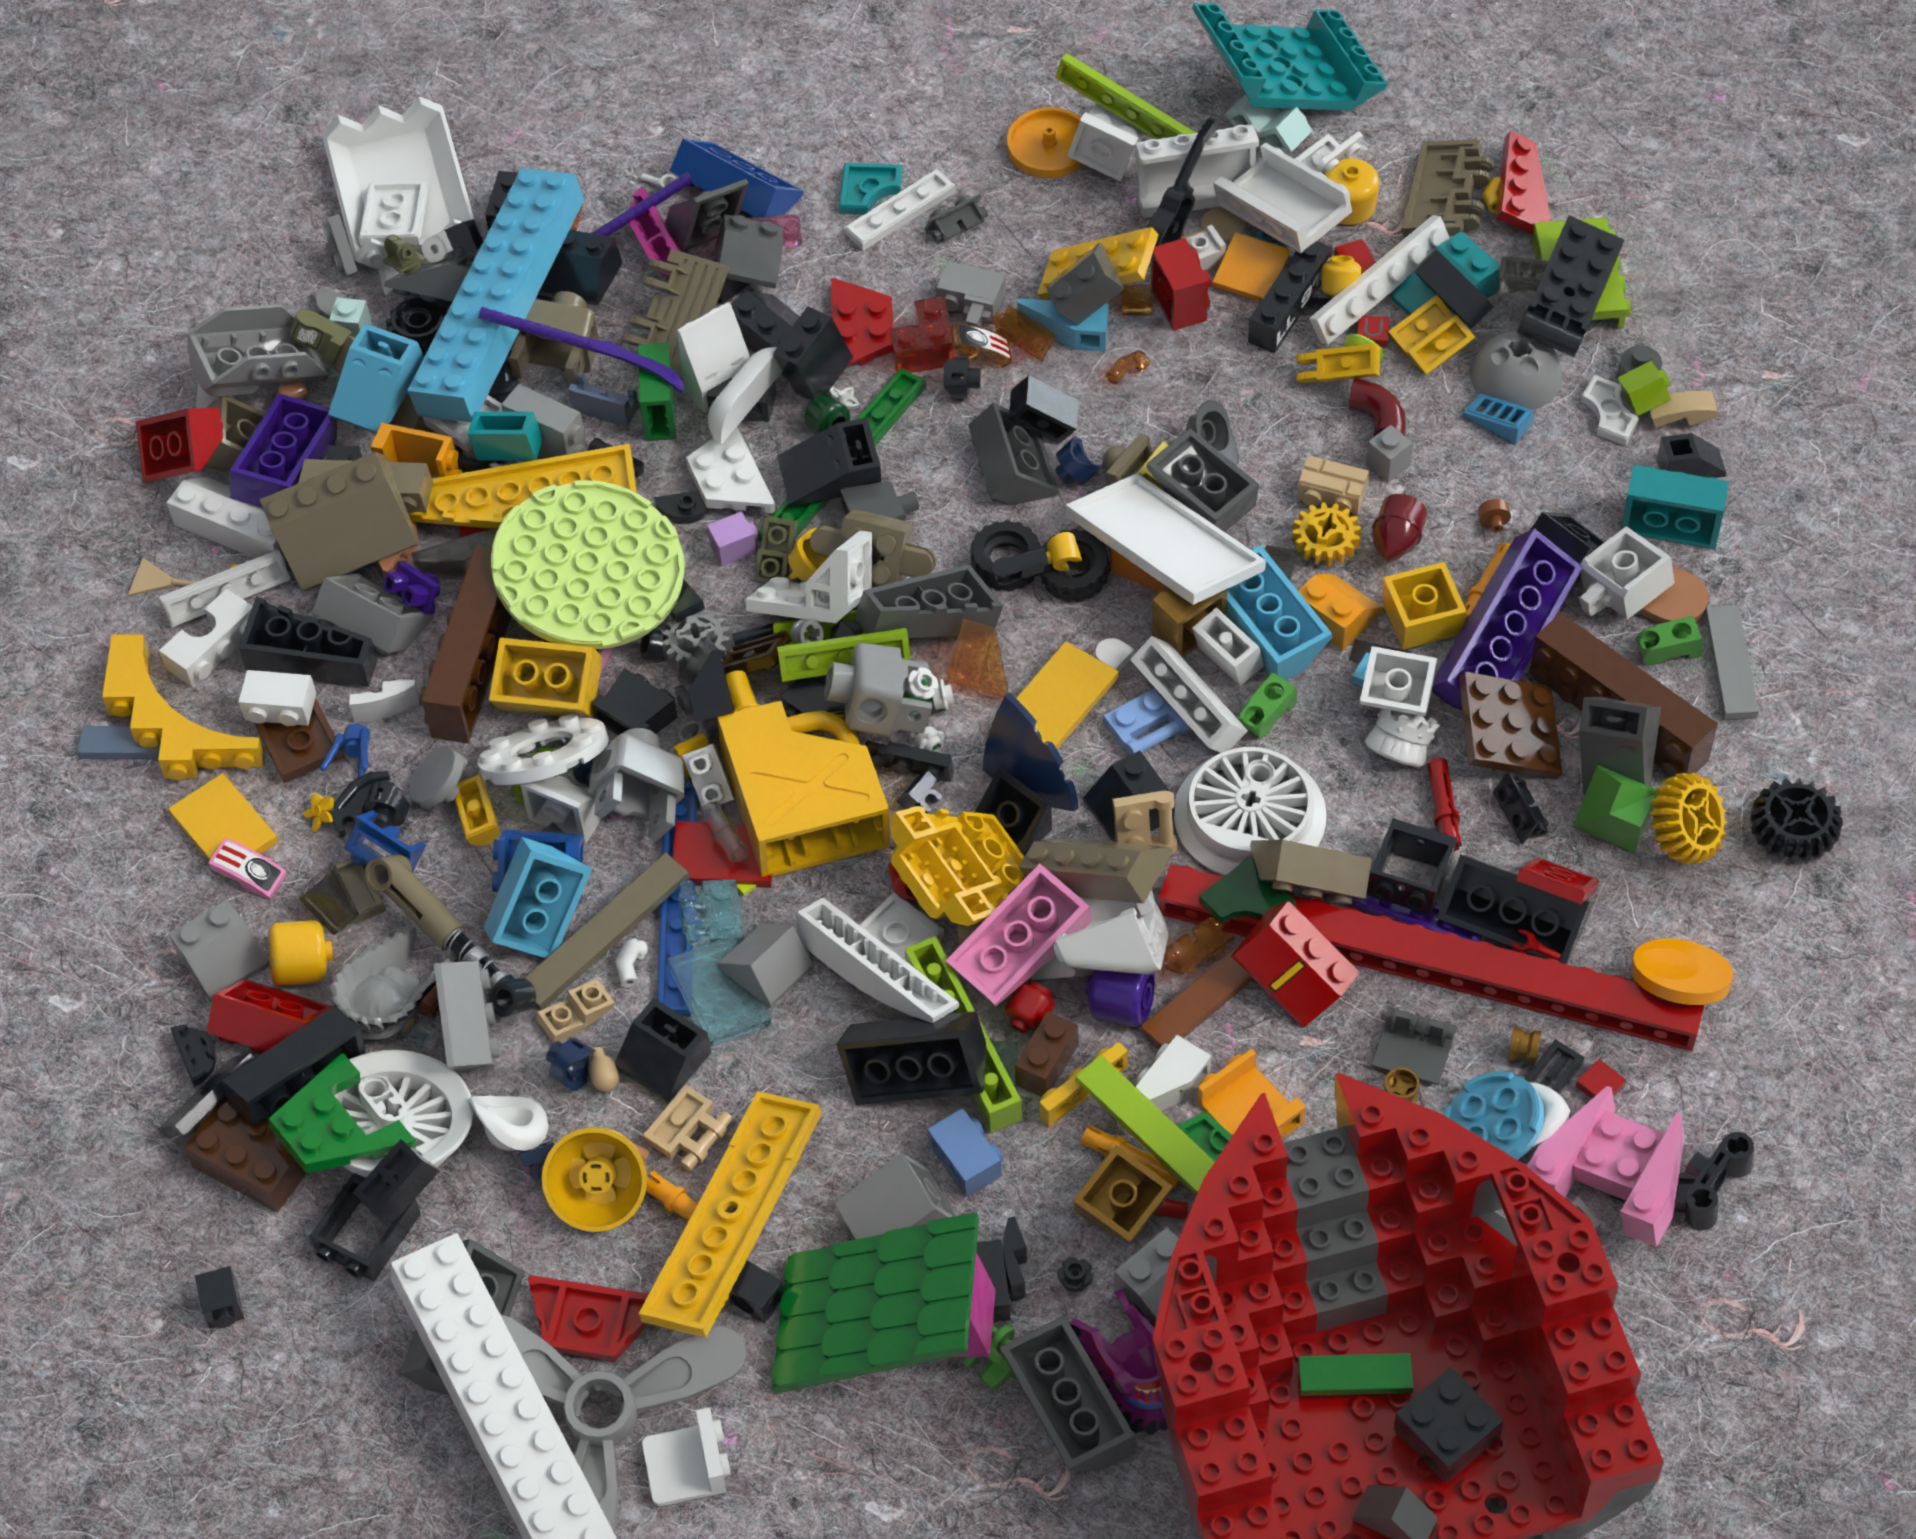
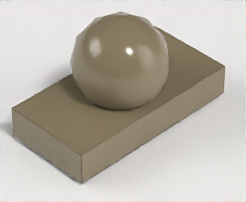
M1140 433L1127 449L1122 446H1113L1106 450L1102 458V465L1107 474L1108 485L1136 474L1152 454L1148 435Z

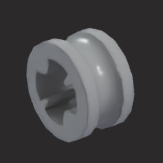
M799 619L792 626L791 639L794 644L823 640V627L816 620ZM806 628H810V635H807L809 639L804 638V632H808Z

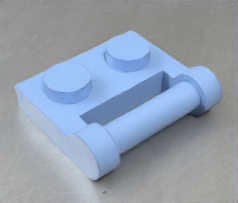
M1156 688L1103 715V723L1128 755L1139 750L1144 754L1143 752L1175 734L1182 735L1190 731L1189 725ZM1166 721L1169 722L1167 725L1153 731L1152 733L1140 738L1139 740L1135 739L1136 737L1155 728L1156 726Z

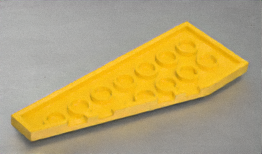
M630 444L432 478L433 485L427 512L408 513L411 522L498 529L513 507L519 506L530 498L532 493L554 484L561 486L574 484V481L591 480L615 484L637 493Z

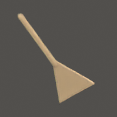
M142 558L128 597L177 585L187 586L195 582L174 579L145 558Z

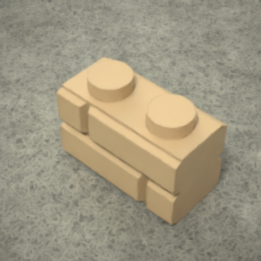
M1308 455L1298 482L1297 499L1302 500L1309 506H1318L1325 502L1327 507L1332 508L1337 503L1339 511L1342 512L1348 508L1350 513L1358 515L1368 489L1370 471Z

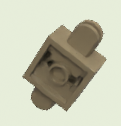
M853 509L843 519L842 527L830 524L820 525L810 537L812 551L829 557L839 546L857 532H872V587L902 581L905 579V576L914 578L930 574L936 566V556L932 550L911 544L915 523Z

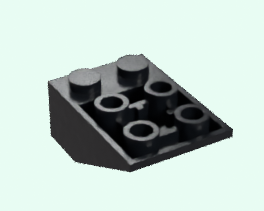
M868 418L836 423L777 455L790 507L841 497V489L881 482V466Z

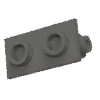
M981 194L972 198L970 195L964 196L955 202L954 207L948 210L940 208L934 211L929 216L925 231L933 228V231H931L933 239L936 242H944L962 232L957 224L958 222H961L965 230L985 221L984 218L988 217V213L984 206H978Z

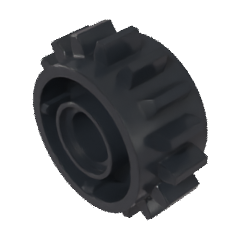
M422 298L406 300L390 311L391 318L386 319V331L417 341L425 357L447 314V308L445 306L440 307L438 302H430Z

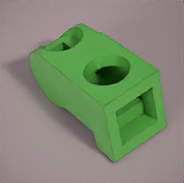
M1693 615L1644 629L1635 638L1643 661L1647 665H1657L1667 659L1685 655L1688 656V659L1702 656V637Z
M1272 672L1249 699L1238 720L1248 731L1259 738H1263L1269 733L1286 710L1289 712L1297 704L1296 687Z

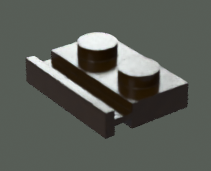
M781 631L733 646V652L728 653L722 661L725 675L739 670L745 672L748 676L753 671L760 669L762 671H769L779 664L777 647L785 646L792 641L787 631Z

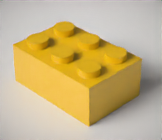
M499 638L489 701L499 710L561 717L566 714L576 713L578 718H593L591 702L597 696L603 657L594 647Z

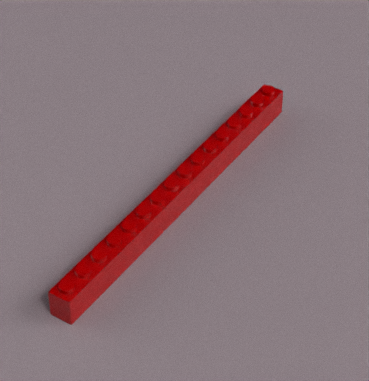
M1170 864L1159 896V908L1163 916L1247 937L1260 921V919L1246 916L1232 918L1221 924L1199 903V895L1223 878L1224 875H1212L1196 871L1189 866ZM1287 892L1296 900L1295 907L1353 965L1693 1052L1704 1005H1686L1664 1000L1649 993L1637 982L1630 981L1623 976H1610L1595 972L1588 967H1574L1560 963L1556 959H1543L1527 955L1521 950H1507L1493 946L1485 941L1476 942L1460 938L1454 933H1440L1426 929L1418 924L1409 925L1393 921L1387 916H1373L1362 913L1355 908H1342L1327 904L1320 899L1310 900Z

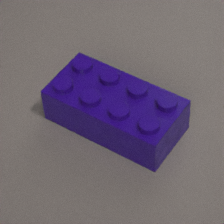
M278 394L230 469V498L263 507L260 499L298 484L304 459L323 460L327 454L328 445H333L337 438V419L329 417L330 408Z

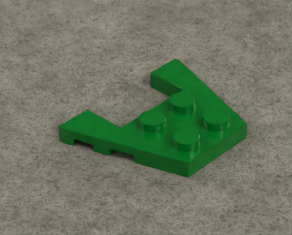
M344 1053L334 1059L269 1118V1128L305 1173L351 1164V1159L370 1156L372 1159L383 1158L386 1156V1152H389L400 1139L416 1148V1140L399 1120L366 1135L336 1099L335 1094L360 1083V1072Z

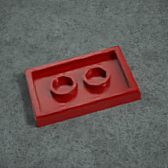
M676 821L673 859L689 872L690 878L684 884H688V881H693L695 885L735 886V884H745L771 888L772 874L761 876L745 824Z
M1539 857L1522 867L1516 881L1578 904L1584 903L1596 893L1600 882L1594 877Z

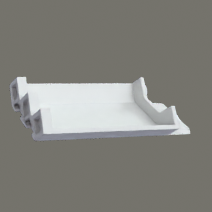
M420 96L403 115L378 106L363 124L337 115L321 133L354 261L379 271L385 296L395 293L392 292L393 288L384 287V282L396 276L399 272L383 262L382 259L388 257L383 242L369 238L363 246H360L359 233L370 182H428L429 192L420 245H412L415 251L423 255L422 244L425 239L461 222L474 219L443 106ZM461 249L455 251L451 258L462 256ZM429 260L421 263L420 267L434 264L437 262H430Z

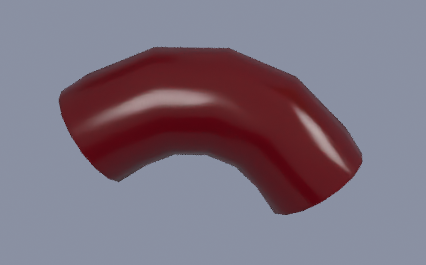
M1354 378L1350 392L1349 408L1366 412L1373 417L1375 421L1373 436L1375 437L1390 425L1405 436L1406 415L1398 398L1379 384Z

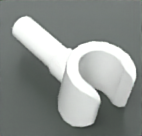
M644 173L641 175L642 181L660 188L677 179L672 174L663 175L661 178Z

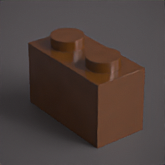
M1047 1011L1015 1064L1016 1085L1040 1097L1053 1088L1079 1045L1078 1025Z

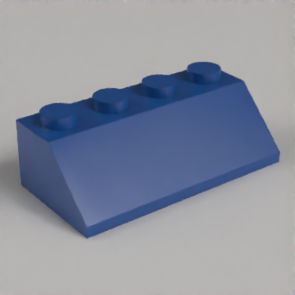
M682 139L670 168V172L679 177L688 172L693 180V183L688 186L695 187L696 185L702 188L701 193L714 191L746 179L749 184L741 210L749 214L748 219L758 222H778L804 194V190L710 141Z

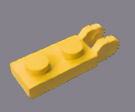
M1377 344L1318 349L1317 352L1296 355V363L1300 365L1317 364V371L1297 373L1296 382L1315 383L1318 381L1331 382L1354 378L1379 377L1380 347Z

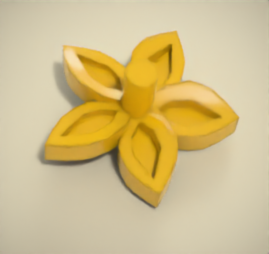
M313 792L311 797L312 808L307 809L303 815L306 818L313 819L312 832H317L322 825V821L329 824L333 823L331 810L334 806V798H323L318 793Z

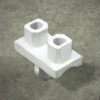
M714 743L682 755L703 811L735 799Z

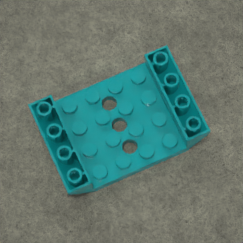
M1194 3L1192 6V10L1204 32L1253 107L1291 109L1297 107L1298 109L1351 111L1386 89L1388 85L1379 68L1376 67L1368 52L1363 48L1339 11L1333 9L1314 10L1306 28H1290L1275 25L1271 27L1253 24L1232 25L1218 4Z

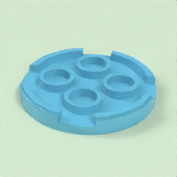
M1507 1071L1488 1072L1466 1082L1463 1085L1465 1088L1454 1098L1450 1106L1445 1107L1443 1115L1518 1160L1533 1146L1542 1130L1544 1106L1540 1095L1528 1081Z

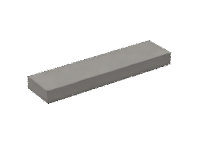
M1739 605L1706 607L1705 617L1724 720L1757 718L1759 710Z

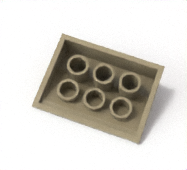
M373 452L260 499L270 528L302 591L321 585L325 577L346 575L419 545L387 456L378 452Z

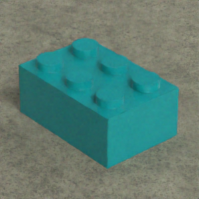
M1633 465L1621 530L1627 526L1644 538L1715 550L1724 514L1729 481L1718 480L1713 477L1689 475L1683 472L1655 469L1649 466Z

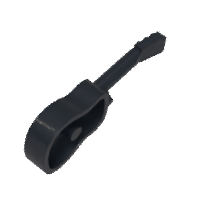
M1213 117L1206 119V123L1197 132L1198 134L1174 185L1166 190L1157 211L1146 227H1153L1158 234L1155 247L1182 238L1187 219L1195 204L1194 189L1188 181L1204 149L1205 142L1209 140L1222 123Z

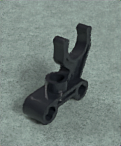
M1742 1132L1728 1134L1723 1138L1711 1158L1697 1152L1691 1158L1685 1172L1679 1174L1674 1212H1684L1686 1221L1692 1228L1697 1230L1712 1228L1718 1219L1719 1200L1717 1193L1728 1176L1743 1177L1751 1172L1754 1159V1142L1751 1137ZM1609 1194L1611 1198L1620 1200L1623 1203L1626 1202V1200Z

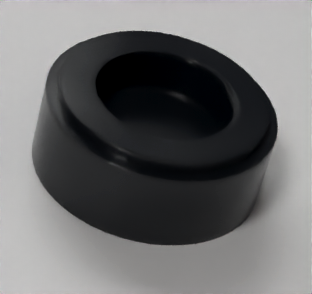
M653 629L642 637L640 653L643 660L657 662L662 653L663 634L661 630Z

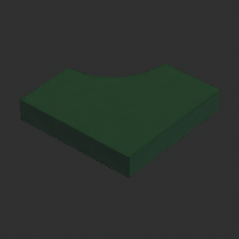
M1250 857L1199 895V903L1221 924L1238 917L1247 916L1261 919L1269 908L1286 901H1290L1295 906L1296 900L1286 891L1272 889L1273 883L1261 881L1255 862Z

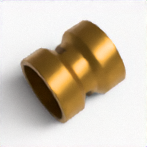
M1404 1067L1395 1068L1386 1075L1383 1091L1417 1103L1420 1086L1419 1078L1410 1069Z

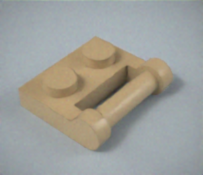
M1157 791L1113 799L1116 842L1167 846L1173 850L1172 854L1176 853L1178 846L1177 839L1173 836L1172 808L1175 805L1174 794L1170 791ZM1156 808L1159 813L1160 836L1151 838L1149 809Z

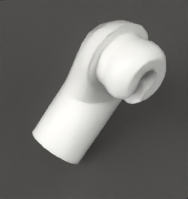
M632 938L626 941L615 960L620 983L624 988L632 987L638 982L633 964L636 958L642 959L647 954V944L643 940Z

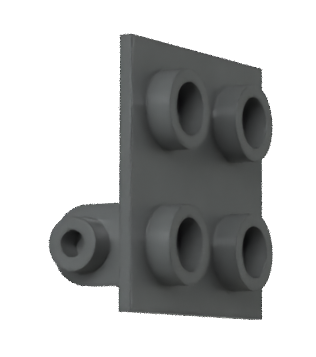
M1390 1007L1385 1016V1025L1371 1067L1389 1072L1395 1068L1404 1067L1416 1073L1419 1080L1439 1086L1457 1026L1450 1024L1449 1021L1445 1023L1430 1019L1428 1015L1423 1017L1417 1012L1413 1014L1399 1010V1007Z

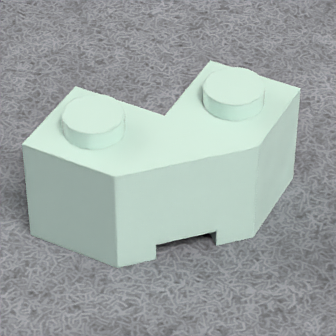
M1246 95L1225 113L1233 127L1253 124L1259 143H1267L1274 148L1281 149L1284 153L1292 152L1313 131L1307 123L1306 117L1297 107L1281 112L1277 108L1253 107Z

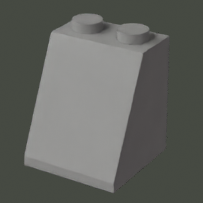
M900 1153L834 1202L841 1213L838 1216L840 1224L848 1233H852L855 1239L883 1235L890 1230L927 1224V1221L958 1216L931 1170L903 1153Z

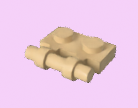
M685 1085L643 1134L644 1142L670 1159L681 1149L687 1154L680 1161V1165L690 1172L697 1163L701 1164L707 1158V1151L715 1141L722 1140L727 1134V1127L733 1121V1117L728 1112L722 1111L716 1119L709 1115L714 1110L713 1101ZM700 1126L706 1132L695 1142L690 1137Z

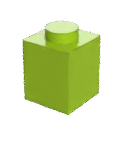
M1652 361L1618 377L1624 396L1637 416L1671 400L1667 387L1671 386L1670 379L1665 370H1658Z

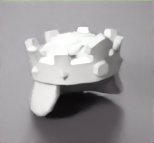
M1381 708L1380 713L1377 714V725L1365 739L1367 747L1387 759L1414 767L1425 765L1427 762V745L1431 740L1435 739L1434 733L1440 726L1437 723L1438 721L1432 717L1426 721L1420 715Z

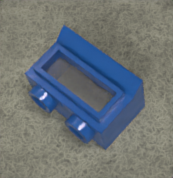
M373 810L356 816V824L343 848L351 853V860L358 865L367 866L373 859L400 854L409 860L413 873L426 844L419 842L412 846L406 845L398 839L401 834L399 828L388 826L382 829L374 824L378 813Z

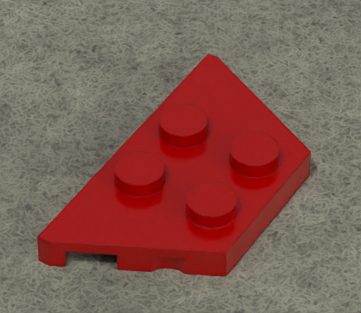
M831 278L832 319L853 356L848 366L857 362L862 366L871 362L875 357H882L893 352L892 296Z
M529 1275L528 1277L542 1339L549 1343L558 1353L616 1362L648 1326V1323L642 1322L639 1316V1312L649 1295L647 1293Z

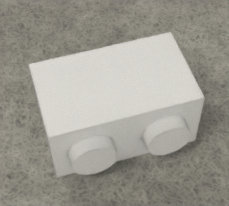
M1215 608L1193 627L1198 647L1239 686L1264 667L1259 646L1218 608Z
M247 670L239 698V705L246 721L258 724L270 722L282 723L286 726H308L316 697V690L311 675Z

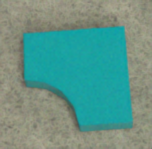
M844 163L839 214L864 215L871 210L872 206L879 199L901 192L903 165Z

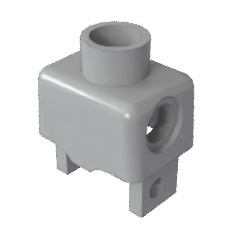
M859 643L854 648L849 664L831 662L825 681L824 698L827 701L844 703L845 723L849 729L888 738L893 728L924 734L932 711V703L904 698L903 691H907L906 682L909 672L917 671L918 668L929 670V663L902 659L901 649L897 647ZM913 711L919 712L917 715H911V714H909L910 712H913Z
M634 728L618 735L592 761L588 793L596 797L594 815L604 818L613 810L624 816L635 815L649 821L648 838L657 841L675 826L676 804L684 798L683 760L659 748V738L651 730Z

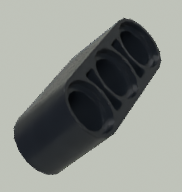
M1436 248L1413 269L1415 274L1470 329L1494 308L1489 300Z

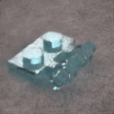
M736 879L702 881V893H697L693 890L692 881L683 880L679 883L678 904L679 907L683 908L684 919H682L681 924L682 931L687 936L688 944L696 945L700 943V934H708L709 946L740 944L744 940ZM696 908H704L705 919L697 917Z

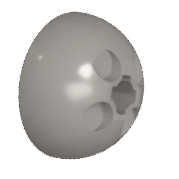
M1518 330L1504 331L1491 337L1478 350L1472 363L1470 375L1476 392L1521 405L1530 410L1540 408L1553 400L1561 388L1563 377L1562 364L1555 349L1517 333Z

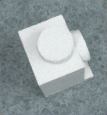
M1212 225L1207 226L1206 231L1186 238L1191 249H1196L1202 270L1210 271L1220 266L1226 253V244Z

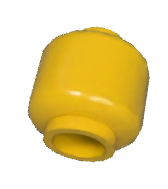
M1336 255L1330 257V261L1324 263L1322 267V291L1326 295L1331 296L1332 300L1358 279L1361 275V266L1351 256Z

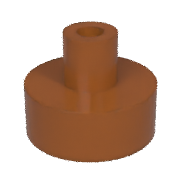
M1491 499L1483 502L1478 507L1480 524L1486 528H1491V531L1495 533L1502 531L1503 526L1511 519L1508 502L1502 499Z

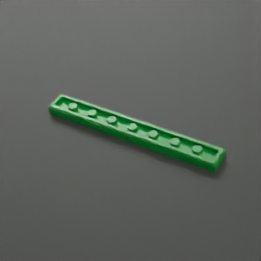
M900 368L855 419L868 418L875 446L924 391L926 380ZM787 498L771 517L798 521L797 538L829 499L790 507ZM764 525L758 531L759 540L761 541Z

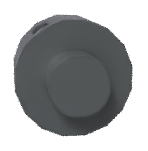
M1644 345L1632 346L1622 353L1618 377L1649 361H1652L1656 368L1661 370V356L1650 347Z

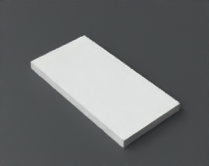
M1138 473L1065 506V516L1192 605L1265 571V559Z

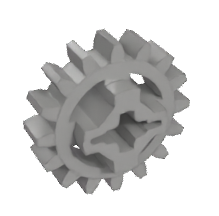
M703 609L678 623L667 620V630L662 631L663 653L667 654L669 663L676 661V666L679 670L684 667L702 637L708 636L716 645L721 659L727 656L726 650L732 647L730 627L726 626L724 617L717 619L716 611L714 610L707 615Z

